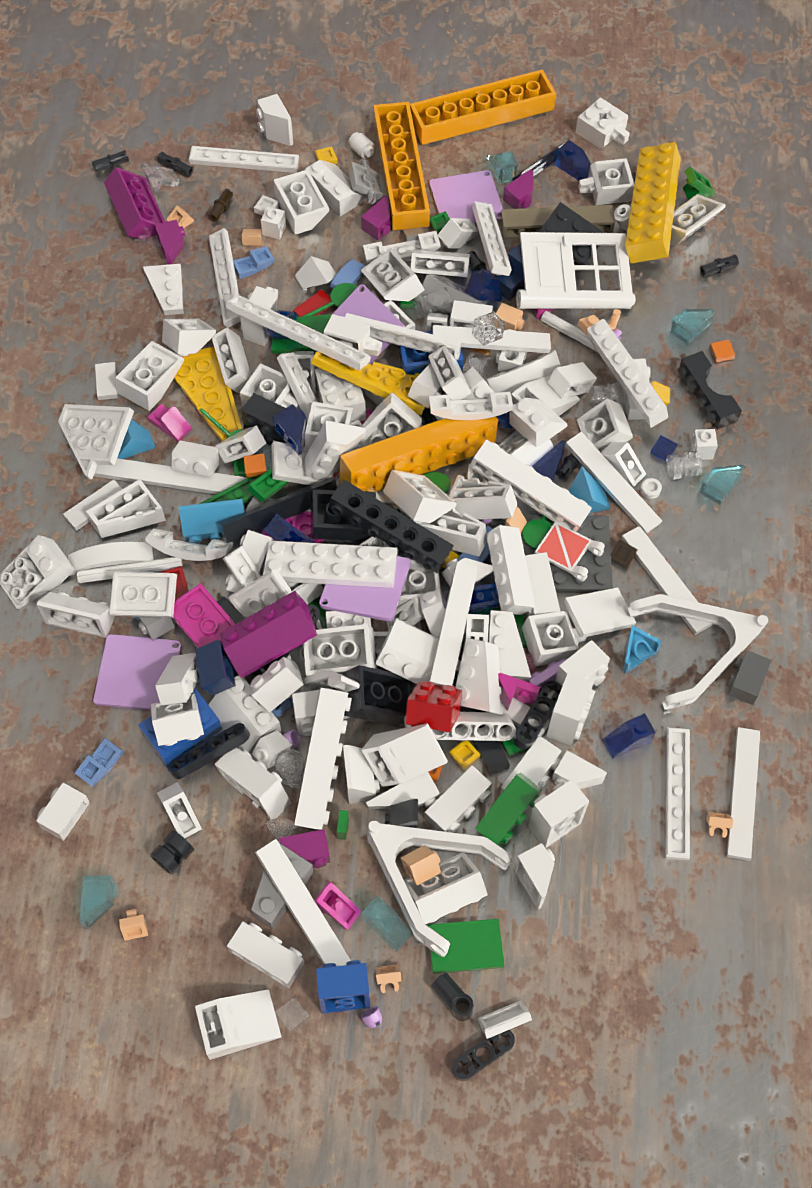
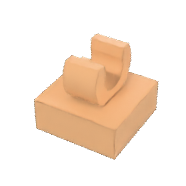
M707 811L706 822L710 825L708 828L710 836L714 835L716 828H721V836L725 838L727 836L726 828L732 829L733 818L729 814Z
M136 909L127 910V918L119 919L120 929L125 941L148 936L144 915L137 916Z
M399 964L375 967L377 984H380L381 992L385 993V985L387 983L394 984L395 991H398V982L401 981Z

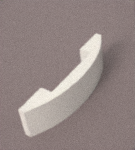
M437 231L418 234L417 240L382 246V242L363 245V249L368 263H371L390 248L404 262L412 259L413 249L436 251L440 248Z
M555 349L551 350L550 353L538 356V359L508 372H501L487 378V384L494 393H511L525 383L549 376L555 368L561 367Z
M510 392L490 393L489 399L450 401L449 395L429 396L431 414L447 419L480 420L513 410Z
M153 529L145 538L149 545L165 554L192 561H208L226 556L233 547V542L226 543L216 539H212L209 545L173 540V532Z
M114 542L78 550L69 554L68 560L75 569L70 575H77V572L80 570L154 560L153 547L148 543Z
M321 671L303 679V685L294 693L320 690L321 687L336 688L340 691L348 692L358 689L360 684L339 673Z

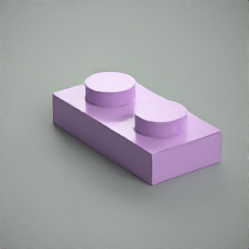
M565 658L559 662L557 660L553 661L541 673H534L529 683L540 686L539 691H541L547 682L556 680L558 668L566 661Z

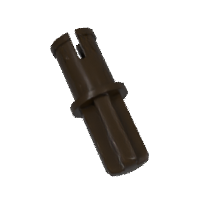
M225 189L219 199L214 201V206L207 215L212 222H218L222 213L227 210V205L233 197V192L229 189Z

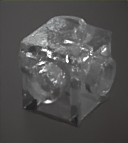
M494 311L474 319L472 335L483 346L503 338L505 322Z

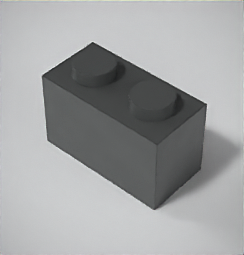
M746 650L744 656H739L734 668L738 669L736 675L732 674L727 686L731 688L728 695L753 705L759 695L772 660Z

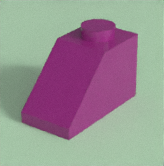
M532 169L504 187L503 200L513 209L528 208L532 203Z
M386 195L361 216V229L376 240L386 236L391 229L389 198Z
M177 219L155 225L157 238L167 265L173 263L184 247L183 238L186 235L183 226L179 227Z
M325 829L279 838L280 844L311 863L313 868H321L326 866V863H330Z

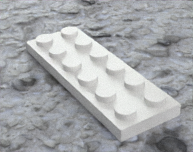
M269 541L263 575L276 568L285 582L393 588L398 549L392 547Z

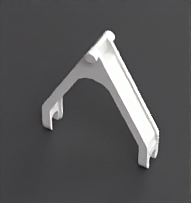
M663 594L633 601L630 603L631 607L628 608L631 617L660 611L716 624L724 629L729 637V651L693 689L666 696L665 701L662 702L664 710L693 703L759 635L768 623V618L764 615L755 616Z
M371 821L368 827L367 842L372 847L414 937L430 950L444 957L449 950L450 943L424 924L396 866L395 859L397 855L406 848L425 845L431 849L480 854L502 870H506L509 867L513 857L494 842L482 836L380 824L377 821Z

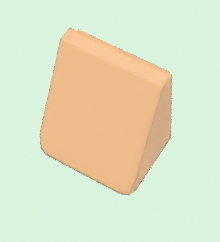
M176 206L166 219L167 222L177 219L179 227L183 226V228L194 221L179 206Z
M243 229V245L261 246L262 229Z
M516 507L513 517L506 519L505 526L517 527L520 529L521 534L527 521L518 507Z

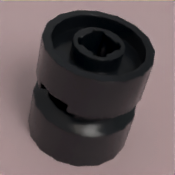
M174 830L163 839L164 845H158L150 854V857L171 875L181 866L180 860H186L194 851L193 846Z

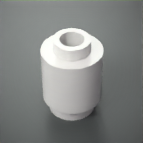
M355 132L351 135L349 144L357 154L364 159L374 154L375 144L364 134Z
M623 204L616 208L614 217L620 228L627 231L631 207Z

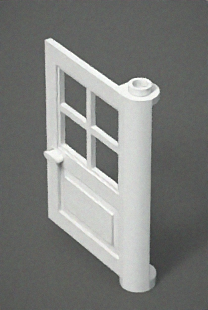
M520 233L525 290H518L516 304L518 309H631L632 305L635 304V295L632 293L629 258L625 248L626 233ZM572 245H591L593 265H574ZM596 245L615 246L617 266H598ZM574 270H594L596 291H577ZM598 270H618L620 291H601Z

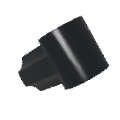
M447 972L441 974L433 982L431 988L451 1010L456 1020L467 1021L473 1014L474 1004L472 998L462 991ZM466 1003L469 1006L468 1011L459 1012L456 1009L457 1004Z

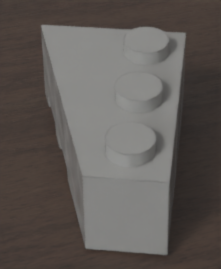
M280 844L305 885L314 873L312 864ZM264 869L251 911L255 919L273 930L287 911L288 906Z

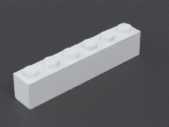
M605 319L588 327L587 332L590 342L650 428L667 419L666 405Z
M487 439L469 466L491 481L511 484L515 497L550 520L556 521L577 532L592 509L585 501L574 497L567 489L557 486L550 478L537 473L531 466L520 462L514 455L508 454L500 449L496 443L490 442Z
M320 688L294 825L322 830L323 824H328L330 811H326L327 802H332L334 788H330L331 780L336 779L338 766L334 764L336 756H341L343 743H339L340 733L345 734L347 720H343L344 712L350 710L352 699L348 697V692Z

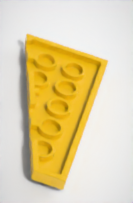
M213 346L200 349L197 353L189 354L188 356H181L184 358V362L175 375L174 380L222 442L228 436L199 411L200 408L204 409L230 433L234 430L242 429L231 388L225 385L215 347Z
M318 351L312 359L311 364L319 369L328 371L338 378L345 379L357 387H362L374 395L386 399L391 393L395 394L419 415H422L425 406L408 397L411 386L420 375L419 373H415V375L406 374L403 369L377 362L367 364L359 371Z

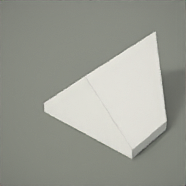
M311 256L296 273L295 279L302 290L305 291L309 287L329 283L337 274L328 261Z

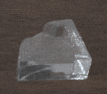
M275 818L265 823V826L278 842L279 838L287 837L298 829L297 825H294L292 821L284 818Z

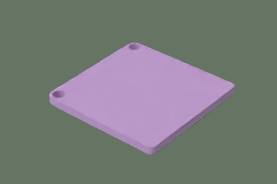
M485 170L431 179L429 181L438 214L446 211L449 218L470 219L477 225L472 209L474 201L492 204L497 222L501 220L499 215H501L503 208L490 171Z
M363 284L359 285L333 313L343 317L346 316V313L405 327ZM378 340L382 342V350L380 354L390 344L389 342ZM370 355L371 358L368 364H371L378 356Z
M397 556L393 588L325 584L319 602L320 607L368 618L393 621L411 560Z
M107 635L93 699L94 704L151 710V704L160 702L155 685L172 656L180 655V642L166 639L152 640L145 637ZM175 644L179 645L178 648H173Z

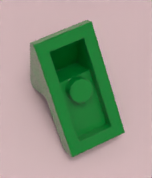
M692 167L684 171L687 176V184L683 186V190L688 200L697 194L704 197L715 194L710 181Z

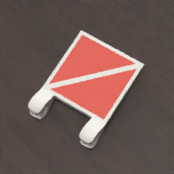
M555 521L534 554L547 552L550 563L571 573L579 581L584 582L587 578L588 570L585 567L577 566L578 562L587 549L594 555L601 556L605 545L602 542L593 541Z

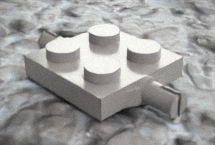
M363 159L361 165L351 162L348 169L352 190L358 194L367 195L368 202H371V204H374L376 200L380 201L385 195L388 196L383 174L371 169L368 160Z

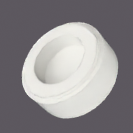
M647 478L642 482L640 492L645 498L655 499L660 495L661 483L657 479Z

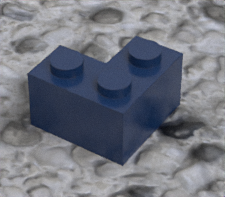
M521 243L511 248L507 256L512 269L510 275L495 274L493 277V289L509 301L517 296L518 290L525 289Z
M215 640L195 649V664L199 671L198 683L201 689L213 696L236 686L234 677L238 673L227 656L221 641Z

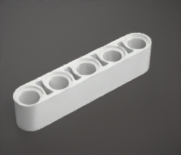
M460 712L451 732L433 729L431 731L436 740L507 741L515 736L516 728L507 713L500 715L491 712ZM405 724V728H408V727H411V726H412V725H406V724ZM459 724H464L460 728H455ZM486 724L485 727L478 728L480 725ZM508 725L506 728L500 729L501 726Z

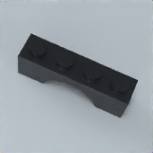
M700 351L682 358L678 372L680 377L684 378L688 384L690 392L694 393L699 406L707 413L710 423L714 424L718 430L738 422L742 410L732 395L718 394L708 386L706 379L709 376L712 364L704 352Z

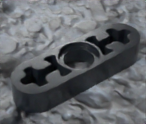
M507 1030L490 1038H485L463 1053L453 1062V1076L459 1081H467L513 1048L515 1043L514 1034ZM499 1035L503 1037L508 1036V1046L506 1047L504 1044H501L496 1048L499 1053L495 1054L494 1048L488 1042L492 1041V1044L495 1045L500 1039ZM479 1048L488 1049L490 1059L485 1062L480 1061L476 1056L477 1050ZM472 1055L474 1063L479 1067L475 1069L474 1064H472L467 1069V1075L463 1072L458 1073V1063L461 1062L463 1065H466L471 1060L468 1056Z

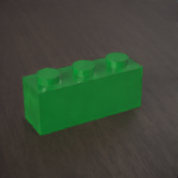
M516 774L475 829L496 845H500L502 842L507 844L514 835L511 832L515 825L520 826L527 818L525 812L529 807H534V801L540 797L539 794L542 792V789L524 774Z

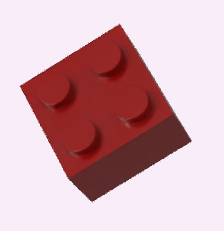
M429 681L418 682L407 701L405 724L412 726L428 724L430 729L451 732L460 715L462 690L456 689V687L451 685L438 686Z

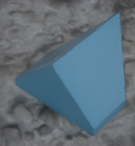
M131 419L117 458L125 459L154 449L155 445L149 431Z
M582 466L569 489L570 494L585 501L592 508L589 513L609 510L610 505L605 490Z
M633 625L625 644L622 669L624 674L659 652L662 644L658 638Z

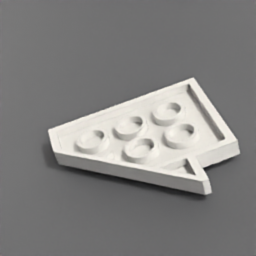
M64 405L58 422L88 479H93L98 464L115 465L134 413L130 407Z

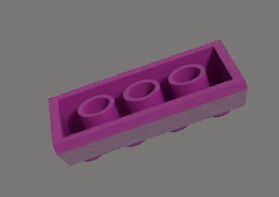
M115 167L104 181V184L119 215V219L125 228L126 234L141 240L156 236L155 225L165 223L166 221L145 177Z
M294 590L221 632L220 636L227 656L240 678H243L317 636V632L308 605Z

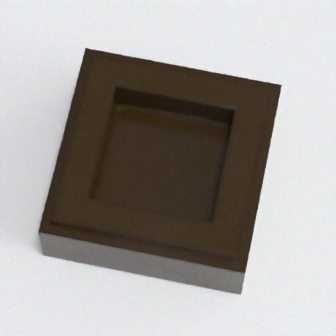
M619 539L611 553V559L628 568L638 549Z

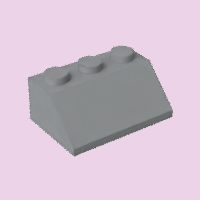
M437 274L426 275L422 285L425 290L418 295L425 304L430 306L436 305L445 314L452 313L454 300L476 304H486L488 302V298L443 275Z

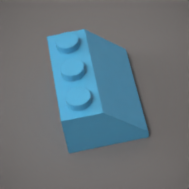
M237 499L179 506L185 541L199 543L202 539H210L211 541L212 539L222 540L223 534L220 522L244 513L243 500Z

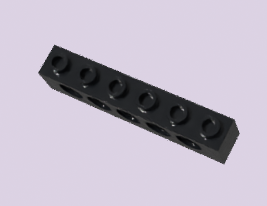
M346 480L342 481L330 498L328 508L334 514L346 518L352 525L361 527L372 537L384 541L389 547L397 548L407 558L419 562L429 571H434L438 574L453 549V544ZM368 515L375 517V519L369 518ZM386 526L392 527L393 530L387 529ZM404 537H408V538H410L412 541H408V540L404 539ZM422 548H426V549H428L430 552H426V551H424Z

